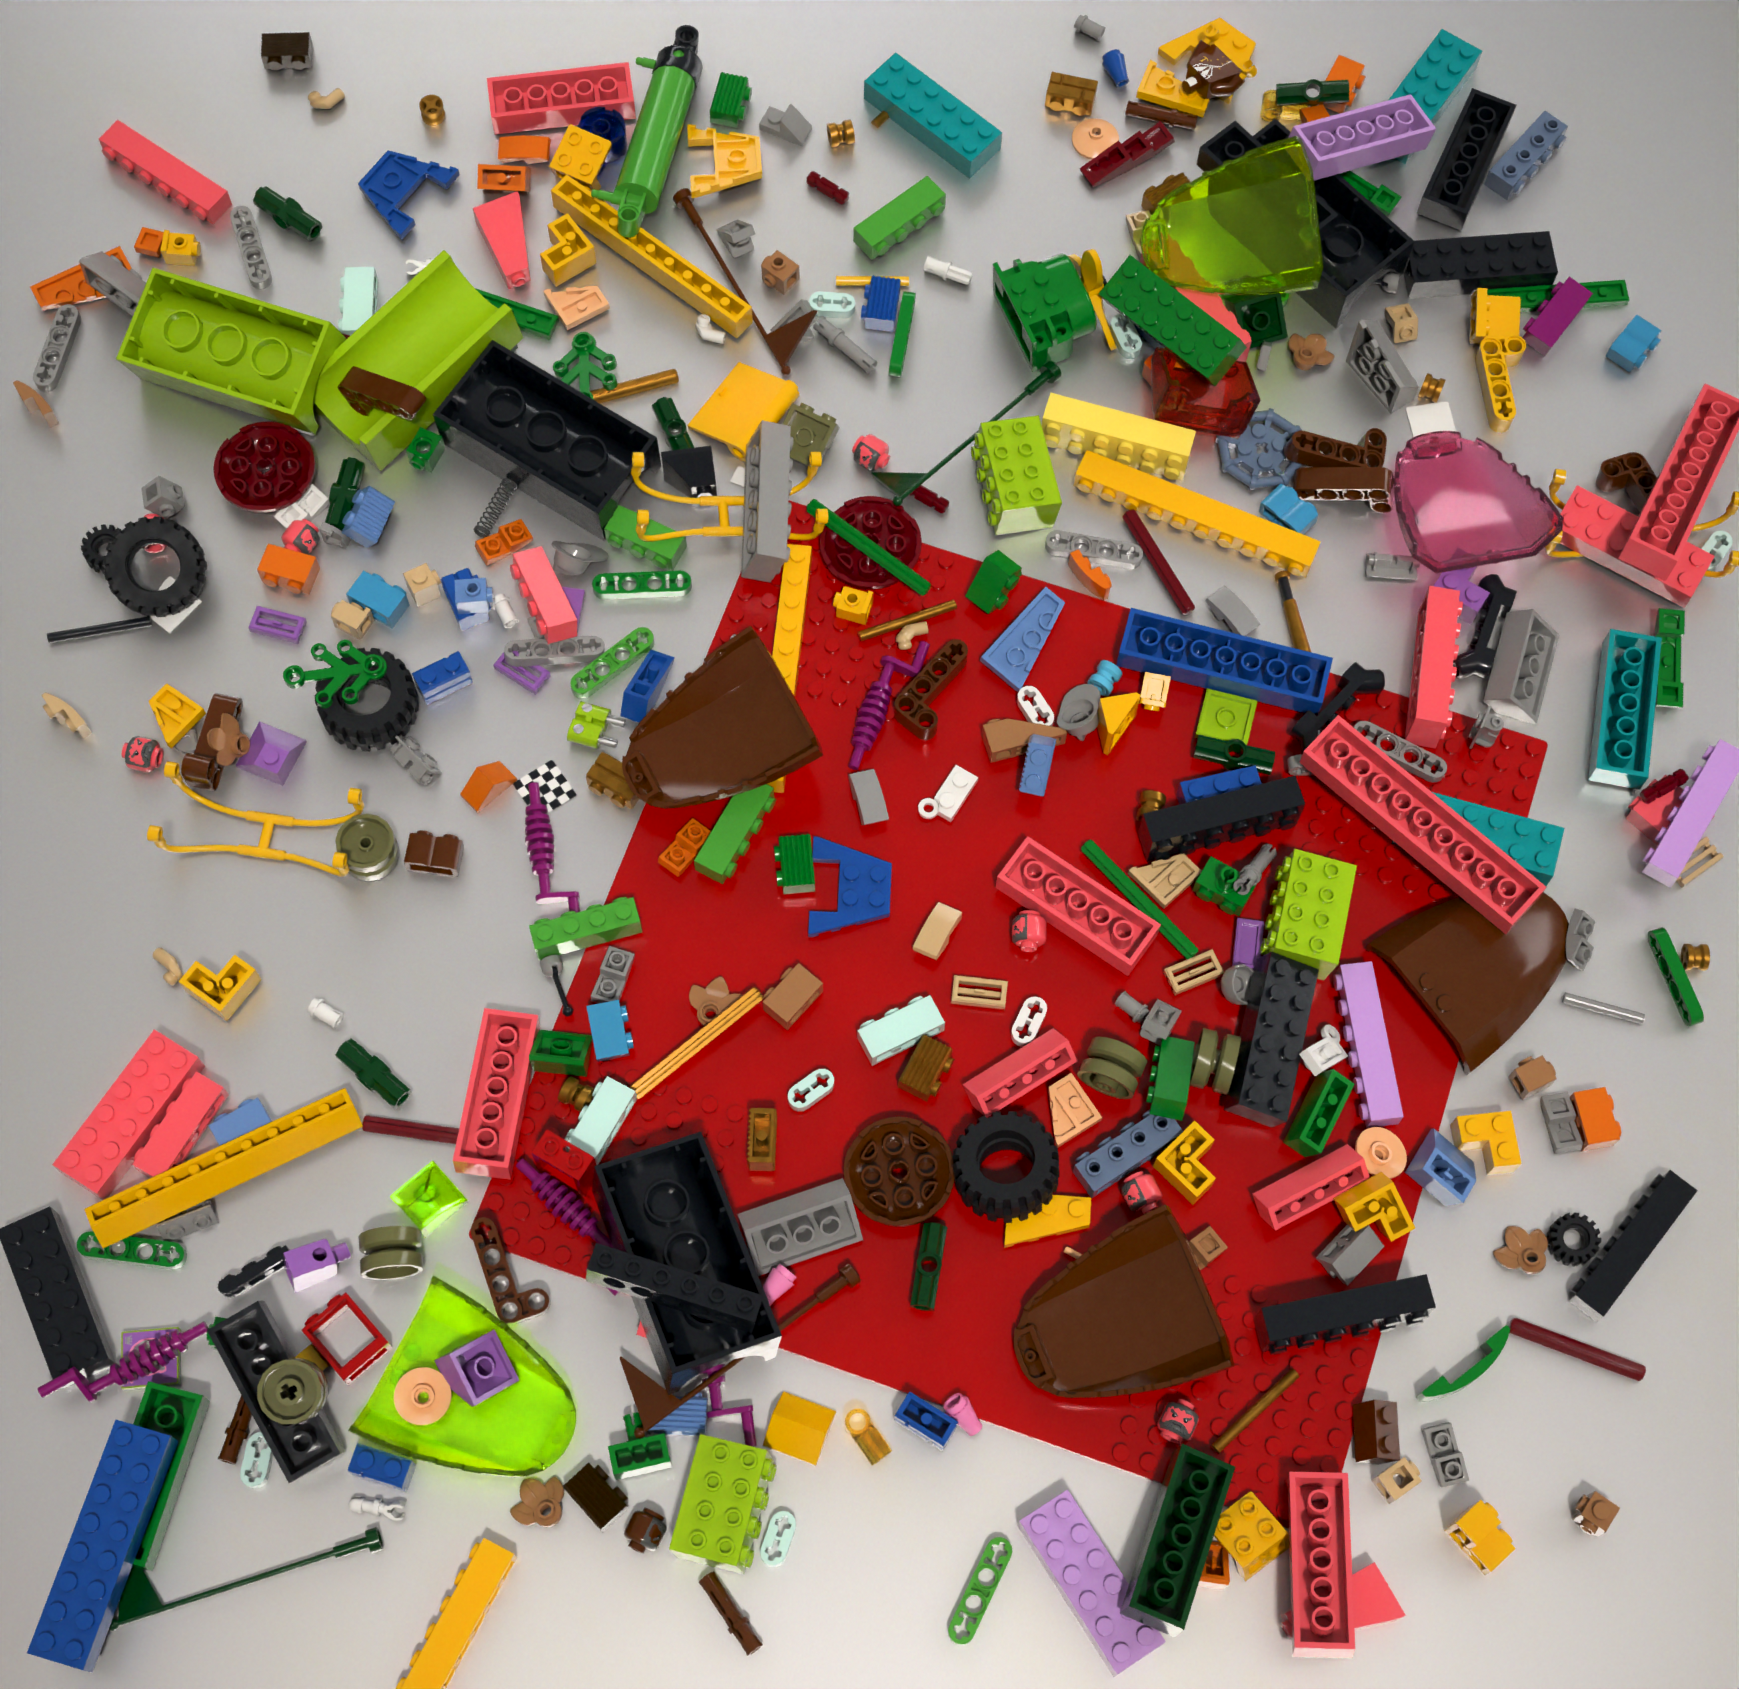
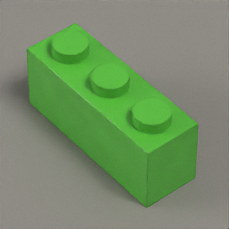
M618 505L612 518L604 528L608 543L615 548L622 547L630 551L637 558H646L661 569L667 568L673 571L687 548L686 536L653 542L642 541L636 533L637 513ZM649 519L645 535L675 532V530Z

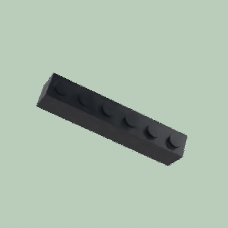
M1669 1170L1663 1176L1658 1174L1649 1185L1653 1190L1648 1196L1643 1194L1633 1206L1637 1209L1632 1217L1627 1215L1618 1226L1621 1230L1617 1238L1611 1236L1602 1247L1606 1251L1601 1259L1597 1256L1586 1269L1590 1272L1585 1280L1580 1278L1570 1290L1574 1295L1569 1302L1595 1322H1598L1605 1316L1698 1191L1673 1171Z

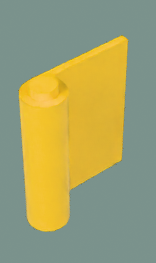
M738 362L687 426L691 430L726 444L729 451L737 459L746 462V445L760 422L763 420L778 423L790 409L792 403L794 404L800 396L798 386L790 380H783Z

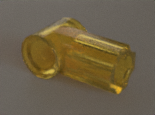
M1268 90L1264 92L1262 97L1260 117L1266 122H1271L1275 118L1278 121L1281 118L1301 121L1299 110L1309 106H1277L1276 90Z
M853 1409L847 1414L844 1421V1429L853 1438L871 1466L892 1452L865 1410ZM851 1417H862L865 1421V1427L862 1430L852 1429L849 1424Z

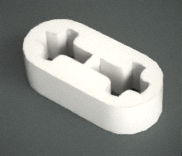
M1033 686L1021 688L1017 696V705L1027 721L1053 726V711L1039 690ZM1025 695H1027L1029 698L1034 697V706H1032V704L1028 700L1024 702ZM1037 712L1040 714L1042 718L1047 717V721L1045 724L1042 721L1037 722Z
M1035 996L1028 998L1024 1002L1011 1031V1039L1017 1046L1024 1047L1035 1040L1047 1012V1004L1043 999ZM1034 1005H1038L1041 1013L1037 1012L1032 1020L1029 1018L1031 1009L1028 1007L1033 1008ZM1025 1024L1029 1025V1036L1021 1039L1017 1030L1022 1031Z

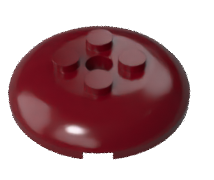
M270 421L249 424L240 428V432L230 439L227 438L222 443L214 461L215 481L222 495L230 503L243 510L255 513H269L282 510L298 501L312 483L316 466L313 450L309 442L289 425ZM270 469L265 474L262 473L263 470Z
M864 496L844 502V505L834 512L913 570L921 553V532L916 520L904 510L903 506H895L893 501L887 498ZM824 526L823 532L820 534L821 555L827 568L842 582L860 589H881L901 581L829 527Z

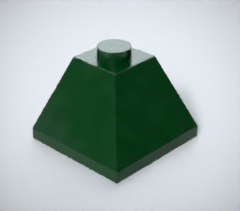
M1280 290L1251 291L1224 298L1226 309L1235 315L1237 323L1250 334L1252 340L1250 349L1261 346L1264 341L1275 342L1288 338Z

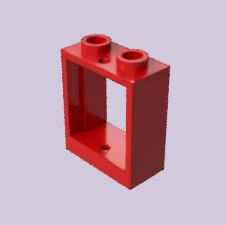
M546 1129L531 1152L538 1170L543 1173L547 1172L551 1175V1178L557 1179L561 1184L585 1197L593 1185L594 1166L597 1165L595 1158ZM569 1147L570 1151L565 1152L564 1148Z
M345 1292L342 1296L339 1294L333 1297L327 1304L328 1308L322 1313H316L307 1319L302 1332L343 1381L350 1385L391 1350L392 1346ZM350 1308L374 1336L375 1340L342 1367L317 1338V1335Z

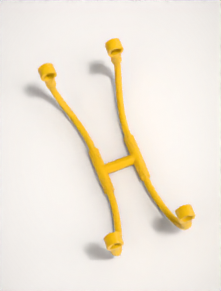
M810 452L807 469L808 475L801 483L792 488L790 495L805 488L813 477L816 476L818 467H821L822 464L821 452ZM632 453L631 475L638 488L651 496L667 501L700 504V506H718L720 526L702 527V529L645 535L646 527L649 525V511L637 510L636 533L640 540L653 542L692 535H702L703 537L743 536V526H730L728 506H744V496H700L699 498H690L656 491L643 484L639 479L642 467H644V453ZM816 509V520L812 533H790L789 539L811 540L816 538L823 532L825 524L828 523V509Z
M1555 469L1553 479L1549 485V495L1553 503L1563 510L1566 504L1558 499L1556 492L1565 483L1566 470ZM1733 492L1731 502L1722 516L1706 523L1694 525L1691 532L1711 528L1734 515L1739 508V492ZM1551 527L1549 538L1545 544L1547 555L1556 558L1585 557L1575 551H1553L1556 545L1561 542L1562 529ZM1731 550L1723 571L1707 570L1704 576L1721 578L1731 574L1736 567H1739V551Z
M166 762L164 776L170 778L174 784L191 798L217 811L246 818L247 821L264 824L258 847L242 844L238 846H172L166 844V840L162 836L163 828L161 826L150 825L147 832V840L154 842L158 848L176 853L237 852L239 855L296 861L340 877L348 875L349 866L346 853L335 852L332 861L333 867L283 850L271 849L269 844L274 825L293 827L294 825L311 827L342 824L356 815H361L364 809L362 789H349L348 803L353 804L355 809L353 813L333 819L301 820L291 816L265 812L239 811L212 802L184 784L183 778L179 773V763Z

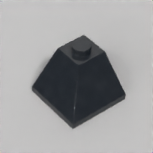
M711 446L661 452L665 482L690 498L717 496Z

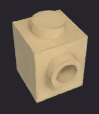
M427 563L403 573L406 585L417 607L441 597L438 585L441 584L440 578L436 570L430 571Z

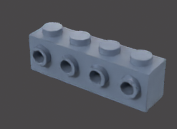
M1544 111L1489 170L1484 185L1506 200L1513 193L1517 195L1524 187V181L1527 178L1532 179L1539 169L1538 166L1541 163L1546 164L1553 154L1552 151L1555 148L1559 149L1564 144L1567 138L1564 135L1568 126L1547 111Z
M1150 1110L1142 1115L1143 1120L1137 1124L1130 1122L1120 1130L1121 1134L1114 1139L1108 1137L1098 1144L1097 1147L1099 1149L1092 1154L1085 1152L1075 1160L1077 1164L1074 1165V1175L1091 1198L1095 1197L1164 1151L1183 1132L1176 1120L1149 1114Z

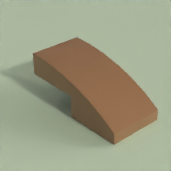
M18 380L13 382L30 414L40 410L50 428L59 424L52 409L40 394Z
M1211 1226L1189 1241L1200 1271L1228 1248Z

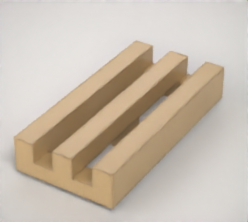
M1707 836L1698 842L1692 854L1702 847L1705 851L1688 862L1680 875L1708 855L1712 859L1686 878L1682 879L1679 876L1676 882L1681 888L1724 857L1721 852L1719 854L1716 852L1717 848L1714 844L1712 846L1709 844L1710 840Z
M1212 949L1164 969L1163 973L1165 977L1167 976L1174 995H1177L1223 976L1224 971ZM1207 959H1211L1212 961L1208 964H1205L1196 969L1183 973L1179 976L1174 977L1173 973L1181 971L1185 968L1198 964ZM1210 969H1216L1215 971H1212L1203 976H1200L1186 983L1178 985V983L1181 981L1189 979Z
M954 975L951 1004L1005 1010L1008 981ZM959 984L1000 988L1001 992L961 988L958 986ZM958 994L971 995V996H980V997H989V998H997V999H1000V1000H991V999L964 997V996H958Z

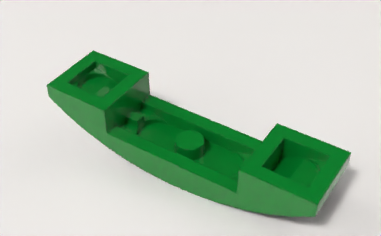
M1352 171L1339 174L1386 216L1390 215L1401 199L1400 195L1383 184L1377 188Z
M1659 608L1657 612L1654 636L1662 638L1655 704L1658 707L1683 708L1684 683H1681V638L1684 636L1685 611Z
M1506 1325L1480 1346L1486 1357L1452 1384L1444 1376H1441L1416 1397L1418 1401H1432L1447 1397L1475 1381L1500 1355L1508 1339L1510 1328Z

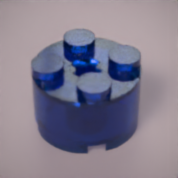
M595 107L583 113L578 128L611 141L612 147L603 164L611 163L624 156L627 152L625 121L622 115L614 109L610 111L605 110V107Z

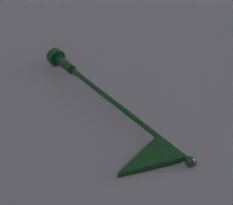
M1048 361L1040 368L1041 374L1024 388L1025 391L988 422L999 420L1027 395H1032L1046 382L1054 383L1061 377V370L1057 364ZM975 433L928 473L872 472L871 474L874 479L896 495L893 498V504L900 506L908 495L974 441Z
M375 1527L365 1530L366 1537L335 1546L332 1551L166 1605L162 1604L144 1570L132 1566L120 1598L118 1620L112 1619L109 1630L115 1631L120 1625L333 1556L339 1558L369 1548L371 1553L383 1550L379 1529Z

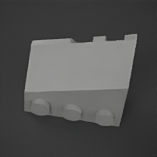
M1360 320L1346 362L1392 414L1414 400L1419 386L1377 320Z

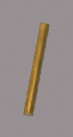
M953 599L859 631L858 635L860 640L864 641L903 628L905 625L914 624L956 610L957 605Z
M1291 1368L1212 1443L1211 1447L1219 1454L1300 1377L1299 1374Z

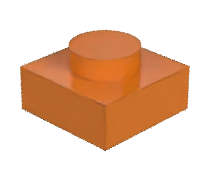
M142 227L134 245L135 251L159 258L164 232Z

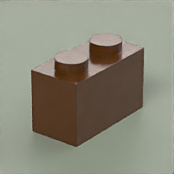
M1370 1400L1353 1404L1356 1462L1379 1465L1400 1460L1397 1402Z

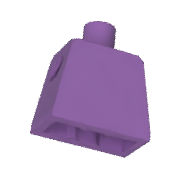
M322 1239L283 1253L284 1268L294 1293L336 1275L337 1263L351 1258L345 1242L330 1247L327 1239Z

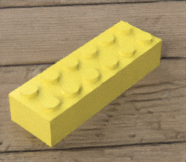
M1050 393L1042 418V429L1047 447H1057L1068 450L1073 454L1083 455L1086 450H1089L1132 468L1140 469L1145 473L1159 474L1170 480L1183 481L1196 431L1054 393Z

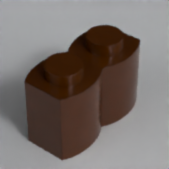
M423 830L417 831V833H410L404 859L405 868L415 872L458 877L464 850L463 841L451 834L435 837L432 833Z

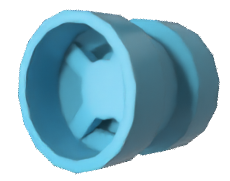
M1102 660L1097 666L1096 674H1092L1087 683L1096 686L1100 691V695L1109 696L1113 690V684L1120 680L1123 673L1114 663Z

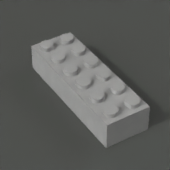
M762 420L746 445L741 577L770 583L775 575L780 573L784 562L789 560L790 547H787V540L790 536L791 526L788 525V517L792 507L791 503L788 502L792 490V481L789 480V473L793 466L790 451L794 441L793 437L790 436L791 426Z

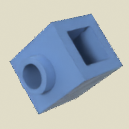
M486 578L455 580V604L458 614L489 612V603L494 602L493 588L488 587Z

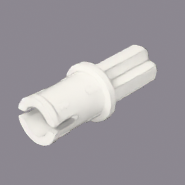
M930 256L926 259L923 271L943 277L945 281L948 278L969 285L972 279L971 272L952 266V262L946 263Z

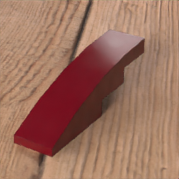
M1159 121L1143 134L1138 131L1122 144L1118 140L1079 169L1094 188L1132 170L1173 144L1175 140L1164 124Z

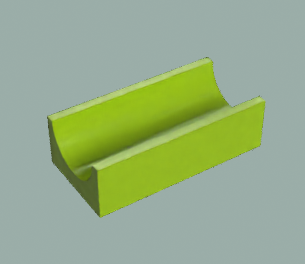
M443 250L346 339L328 358L315 386L313 397L314 411L378 470L382 471L410 445L420 427L427 429L435 421L433 413L492 340L511 350L523 339L512 309L505 303L500 308H497L486 300L460 272L451 256ZM354 366L412 386L424 394L426 401L411 421L373 408L367 416L356 412L338 390V385L351 367Z
M152 268L116 360L142 380L316 434L319 425L314 418L313 397L317 379L325 362L346 340V337L329 321Z

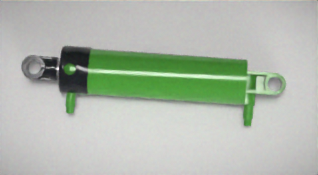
M683 25L677 28L674 44L660 50L656 60L645 57L636 58V64L653 69V75L614 193L593 189L591 192L592 197L619 205L617 230L624 237L630 238L637 235L644 215L652 213L657 209L686 115L701 76L703 66L697 55L699 33L695 27L690 25Z

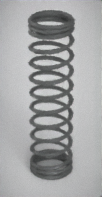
M509 478L502 479L500 487L497 488V492L491 498L492 502L488 503L489 507L485 508L486 512H483V516L480 517V521L477 522V526L473 529L478 536L485 538L491 534L488 529H493L491 524H496L493 519L498 520L499 517L496 514L502 515L499 509L504 510L503 505H507L504 499L510 500L508 495H513L512 491L517 489V484ZM496 498V500L501 504L493 502V499ZM493 503L497 508L491 507L490 504ZM490 508L494 513L487 511V509ZM485 518L486 521H488L489 523L484 522L481 519Z

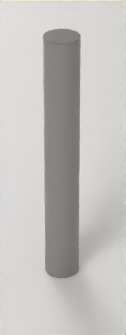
M1566 992L1562 1003L1643 1024L1645 1014Z

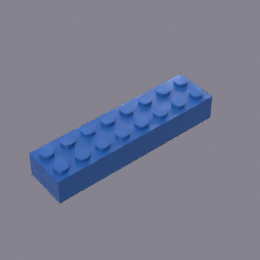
M1131 608L1116 665L1143 673L1150 672L1171 676V680L1257 700L1258 702L1302 713L1310 710L1318 716L1323 703L1333 658Z
M115 1420L27 1654L93 1673L178 1440L164 1433Z

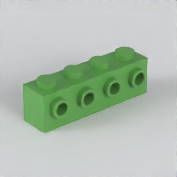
M928 176L924 177L856 225L853 229V241L871 260L877 256L884 255L891 246L897 242L904 241L912 231L922 228L932 217L939 216L945 209L946 194Z
M765 784L732 796L694 860L696 871L721 884L725 882L727 877L731 878L737 869L736 861L740 855L744 856L750 847L749 840L753 833L758 834L763 824L761 819L766 812L770 813L775 805L776 799L774 798L773 787Z
M620 897L610 904L603 906L601 904L591 905L581 912L569 911L563 913L559 918L551 920L544 918L537 920L533 925H529L539 961L550 955H562L642 933L633 897L629 899L627 897Z

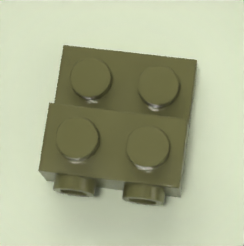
M792 403L783 422V425L791 426L790 436L794 439L790 458L809 466L810 452H821L823 458L826 450L830 449L840 427L835 423L837 419L825 413L819 416L813 413L814 408L804 403H801L800 406Z

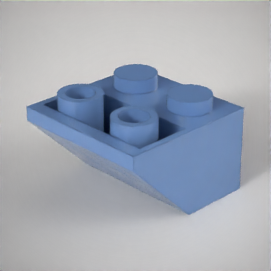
M1434 1128L1429 1131L1405 1172L1445 1206L1464 1203L1476 1183L1474 1162Z

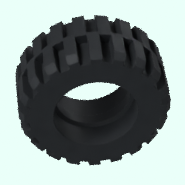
M154 516L151 519L147 517L138 518L139 521L135 523L130 521L125 524L126 528L121 532L118 530L113 535L115 537L113 542H109L106 547L108 553L107 557H104L103 565L106 568L104 575L110 585L111 592L125 606L145 616L165 617L168 614L175 615L180 613L179 610L192 605L193 599L195 597L198 598L202 591L200 589L202 585H205L207 562L205 561L202 547L190 531L171 519L166 520L162 517ZM152 543H160L170 547L175 551L180 561V573L177 580L170 587L161 591H150L142 588L135 581L131 571V564L135 554L142 547Z
M357 648L366 656L376 654L383 657L386 661L387 671L385 675L380 679L370 680L367 683L382 685L391 691L385 706L370 715H354L344 710L345 702L342 697V691L346 687H351L359 675L348 678L332 697L333 703L330 707H319L316 699L315 703L326 731L329 735H333L336 742L339 744L345 743L347 748L356 750L358 746L362 751L370 752L372 747L381 750L385 749L384 745L389 742L391 745L397 743L396 735L405 736L410 731L408 724L413 725L417 718L415 712L419 710V702L411 673L400 659L395 660L394 655L387 651L381 654L380 649L371 648L370 651H365V648ZM351 657L341 658L348 665L359 664ZM372 666L370 671L377 670L378 666ZM333 679L317 681L315 687L317 693L324 690ZM322 697L320 702H326L328 697Z
M1000 1111L992 1112V1117L986 1118L985 1115L977 1118L975 1126L970 1123L965 1128V1135H960L956 1141L957 1148L953 1151V1172L958 1194L962 1195L964 1204L967 1207L973 1205V1212L978 1216H982L985 1213L988 1220L994 1222L997 1221V1218H1002L1004 1223H1012V1218L1018 1217L1020 1221L1028 1219L1029 1213L1032 1212L1036 1215L1041 1212L1042 1203L1048 1205L1052 1200V1192H1056L1058 1187V1148L1054 1145V1138L1051 1133H1045V1126L1039 1121L1035 1124L1032 1123L1031 1116L1023 1114L1022 1117H1018L1017 1112L1008 1111V1115H1001ZM1001 1150L1020 1152L1033 1165L1032 1170L1025 1178L1011 1184H1000L987 1179L981 1173L980 1166L989 1155Z

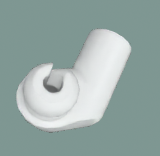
M700 314L697 317L695 326L701 338L706 341L724 344L726 332L714 330L709 323L710 317L706 314Z

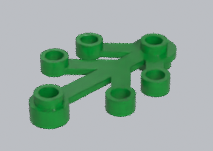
M588 332L576 334L572 341L573 349L561 360L553 364L555 375L563 377L561 381L570 385L579 377L580 392L593 400L594 397L590 392V374L600 380L606 390H613L618 385L614 374L607 373L590 362L589 354L600 360L603 368L607 371L614 370L617 367L615 356L607 354L596 347L595 338ZM579 357V363L569 371L568 366Z
M341 640L337 644L340 656L344 658L351 657L359 663L348 665L329 652L324 644L317 643L311 648L313 658L316 661L326 662L332 668L303 671L301 667L292 665L284 670L283 679L286 685L292 689L300 688L306 682L333 679L315 697L319 707L328 708L333 703L332 697L348 678L359 675L351 687H346L342 691L344 702L353 705L359 700L358 693L370 680H377L385 675L387 664L383 657L376 654L366 656L353 647L351 641ZM344 646L350 647L348 651H341ZM317 650H324L321 655L315 654ZM372 666H378L377 670L370 671ZM300 677L298 681L291 682L292 678ZM349 693L355 694L353 698H346ZM322 697H328L326 702H320Z

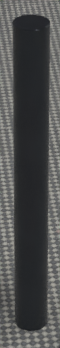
M151 616L51 632L47 633V639L49 643L150 627L152 626Z

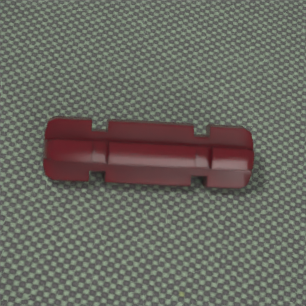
M811 171L806 178L807 184L813 188L817 187L818 191L831 199L836 198L835 201L841 205L848 201V191L843 188L838 189V185L825 177L820 178V174Z
M920 485L910 494V496L915 495V499L931 508L934 506V510L940 513H945L949 507V500L942 496L940 498L937 497V493L923 485Z
M1679 769L1673 772L1672 775H1668L1655 782L1653 786L1643 789L1640 792V798L1645 804H1649L1655 801L1656 798H1660L1676 789L1677 786L1685 784L1689 777L1683 769Z

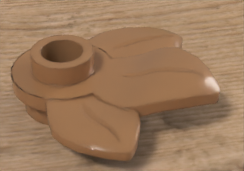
M1293 334L1290 337L1288 347L1294 353V365L1301 370H1310L1315 365H1328L1335 357L1331 352L1325 350L1327 341L1320 334L1308 335L1306 339L1298 334Z
M222 713L220 728L210 729L207 734V741L213 750L218 751L217 763L221 766H229L235 758L242 757L248 753L250 741L245 734L240 732L238 721L230 714Z
M720 976L710 982L706 989L693 985L689 993V1001L693 1008L697 1010L698 1021L705 1026L712 1020L706 1017L708 1012L713 1011L716 1016L739 999L742 994H729L728 986L723 977Z
M1508 1226L1505 1231V1243L1507 1246L1493 1251L1495 1259L1508 1269L1520 1268L1525 1273L1531 1275L1540 1273L1546 1266V1256L1544 1253L1548 1247V1241L1545 1234L1540 1229H1536L1528 1234L1520 1227ZM1535 1257L1537 1261L1529 1262L1527 1258Z
M556 1477L548 1480L545 1485L536 1479H524L520 1485V1498L522 1502L510 1509L513 1518L525 1526L535 1523L542 1527L555 1526L562 1517V1507L560 1505L564 1496L562 1483ZM547 1508H551L550 1514L543 1516V1512Z

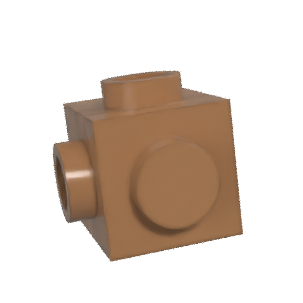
M778 250L771 256H767L761 264L763 282L768 287L775 288L783 295L800 280L799 265Z
M1543 1055L1536 1059L1532 1056L1525 1058L1518 1063L1519 1067L1514 1069L1509 1075V1079L1522 1100L1550 1087L1557 1079L1553 1065L1549 1061L1546 1062Z
M1594 1491L1587 1496L1585 1494L1581 1496L1575 1506L1577 1512L1572 1520L1577 1522L1579 1527L1588 1534L1599 1536L1607 1531L1620 1507Z

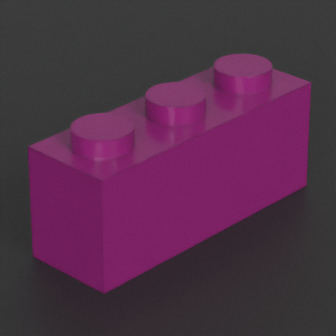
M1570 276L1564 284L1560 281L1551 291L1554 297L1550 302L1545 299L1537 310L1540 313L1535 320L1531 317L1523 328L1526 333L1522 338L1526 344L1544 357L1593 294Z

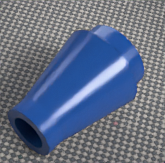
M1118 49L1104 54L1102 65L1115 82L1116 87L1128 84L1129 79L1124 54L1120 53Z

